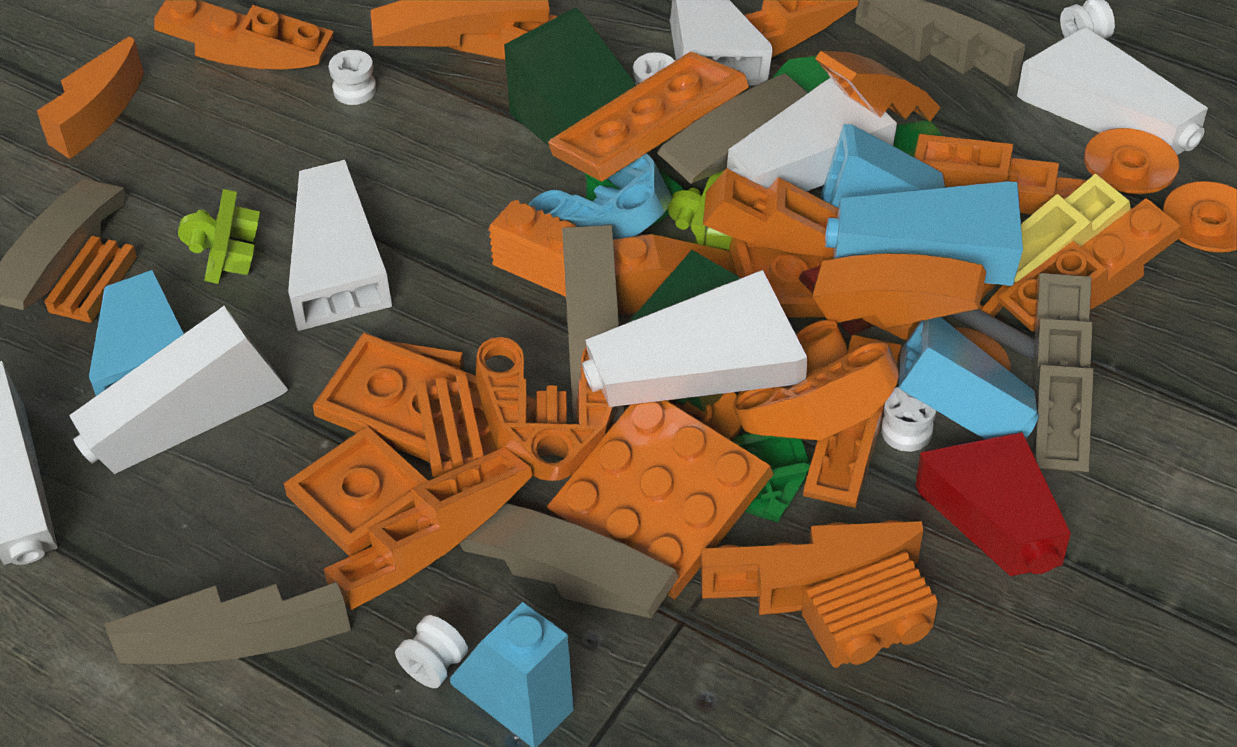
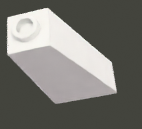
M1086 26L1024 61L1017 94L1018 98L1029 104L1099 133L1116 128L1146 131L1167 142L1177 155L1185 150L1191 151L1199 144L1204 135V128L1202 127L1208 107Z
M830 77L729 148L727 168L766 189L779 177L804 191H809L824 185L843 124L854 125L893 146L897 122L886 112L880 118L847 97Z
M345 160L299 171L288 287L298 331L392 307L387 273Z
M763 270L586 339L589 360L581 363L592 392L602 390L609 407L797 385L806 379L807 356Z
M223 306L69 415L80 433L73 440L90 463L93 464L100 460L116 474L269 402L287 392L288 389L267 358L226 307Z
M0 361V559L4 565L9 563L23 565L41 559L45 552L58 549L25 407L3 362Z

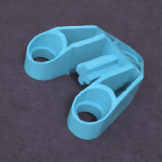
M646 153L607 178L620 190L599 185L594 190L597 198L593 201L578 195H570L561 190H549L535 197L528 205L531 207L535 206L536 211L543 210L544 214L551 213L552 218L559 217L560 221L567 220L572 224L575 223L576 227L612 225L614 240L635 237L663 215L672 200V196L655 162Z

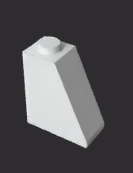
M672 0L670 25L676 60L689 52H693L745 73L748 85H758L768 81L772 45L730 0Z

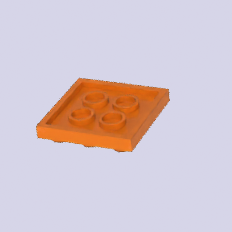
M666 400L631 404L547 505V509L552 517L579 525L625 544L675 569L679 578L667 594L675 600L700 569L701 549L716 548L773 476V472L769 464Z

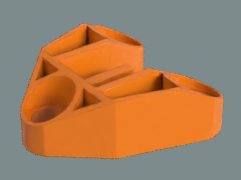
M821 320L804 327L796 334L807 356L806 379L797 385L740 391L733 402V408L743 429L748 433L821 441L871 418L893 393L899 377L898 367L889 346L883 342L862 345L847 354V345L838 324L834 320Z
M496 337L483 342L478 348L476 357L477 388L497 450L503 447L507 448L531 467L532 475L541 480L558 481L574 474L611 429L618 406L609 407L602 390L592 392L581 364L576 401V424H567L566 391H557V386L548 385L546 391H536L535 423H526V379L524 378V355L521 347L509 338ZM587 347L582 353L581 363L589 360ZM501 355L511 359L514 366L507 371L497 372L488 368L485 362L493 356ZM554 455L564 459L560 462L550 463L541 459L540 456Z

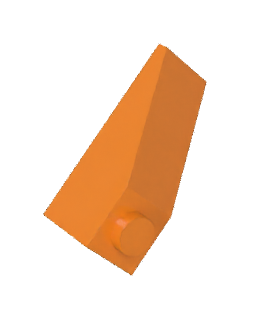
M654 234L613 240L618 315L637 313L691 250L737 275L731 252Z

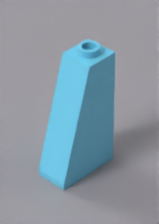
M1006 181L840 198L837 218H828L825 247L834 248L833 259L885 253L919 254L962 260L983 265L986 270L984 283L1013 286L1023 251L1017 182Z

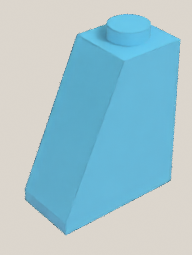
M843 124L821 192V200L839 208L840 198L945 188L942 172L854 125Z
M152 270L105 286L89 379L96 396L183 335V331Z
M941 317L920 321L902 347L899 389L983 439L1023 432L1026 439L1034 429L1039 414L1036 413L1035 391Z
M522 602L477 645L450 677V683L528 745L538 747L574 710L568 634Z

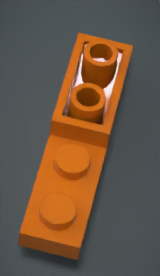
M165 0L154 17V30L195 43V56L218 63L255 69L284 70L319 65L334 35L332 30L255 5L251 6L247 15H243L200 0Z
M1146 198L1081 247L1074 241L1069 243L998 296V302L1028 329L1035 331L1037 277L1039 274L1091 277V310L1144 276V264L1181 238V225Z
M888 520L882 523L869 524L835 522L827 525L811 526L809 544L777 543L772 546L751 547L723 545L718 548H702V599L757 597L759 615L802 610L803 594L806 588L903 551L908 552L909 559L913 560L914 565L917 564L923 536L922 521L901 522Z

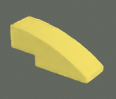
M1097 174L1089 178L1066 199L1056 194L1021 224L1023 251L1013 284L1072 241L1080 247L1131 210L1130 201Z

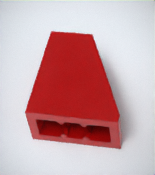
M1023 432L920 452L915 483L918 493L1010 577L1030 572L1033 574H1043L1063 565L1071 532Z

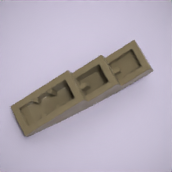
M858 0L855 23L918 62L931 54L962 74L975 66L1008 87L1020 78L1025 44L985 23L924 0Z
M784 73L752 87L704 115L662 145L657 154L691 184L727 168L729 148L808 93Z
M82 179L45 209L28 226L0 261V305L25 310L52 291L89 238L96 236L101 239V220L125 205L124 187Z
M612 225L562 228L573 424H576V401L581 358L586 348L585 340L619 327ZM624 405L618 406L612 426L624 413Z
M1040 273L1037 277L1033 390L1035 391L1036 413L1039 414V417L1033 429V455L1040 470L1074 473L1089 472L1094 368H1090L1092 322H1089L1091 277Z
M506 503L490 519L459 543L465 552L505 560L512 575L555 584L562 599L647 618L653 617L679 578L675 569L625 544L579 525Z
M337 582L283 601L277 585L273 584L222 603L216 586H212L104 624L119 664L178 665L238 659L294 648L351 630L344 599Z

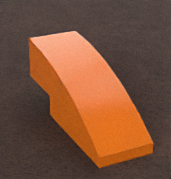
M128 36L61 80L64 93L37 110L48 145L67 158L72 159L92 144L123 112L135 94L144 75L135 39Z
M726 168L706 191L703 225L730 237L765 248L795 254L834 257V248L825 247V235L828 218H837L839 208L779 177L766 189Z
M884 253L848 256L822 261L812 298L827 320H834L836 323L876 315L883 327L889 328L979 309L986 270L981 264L919 254Z

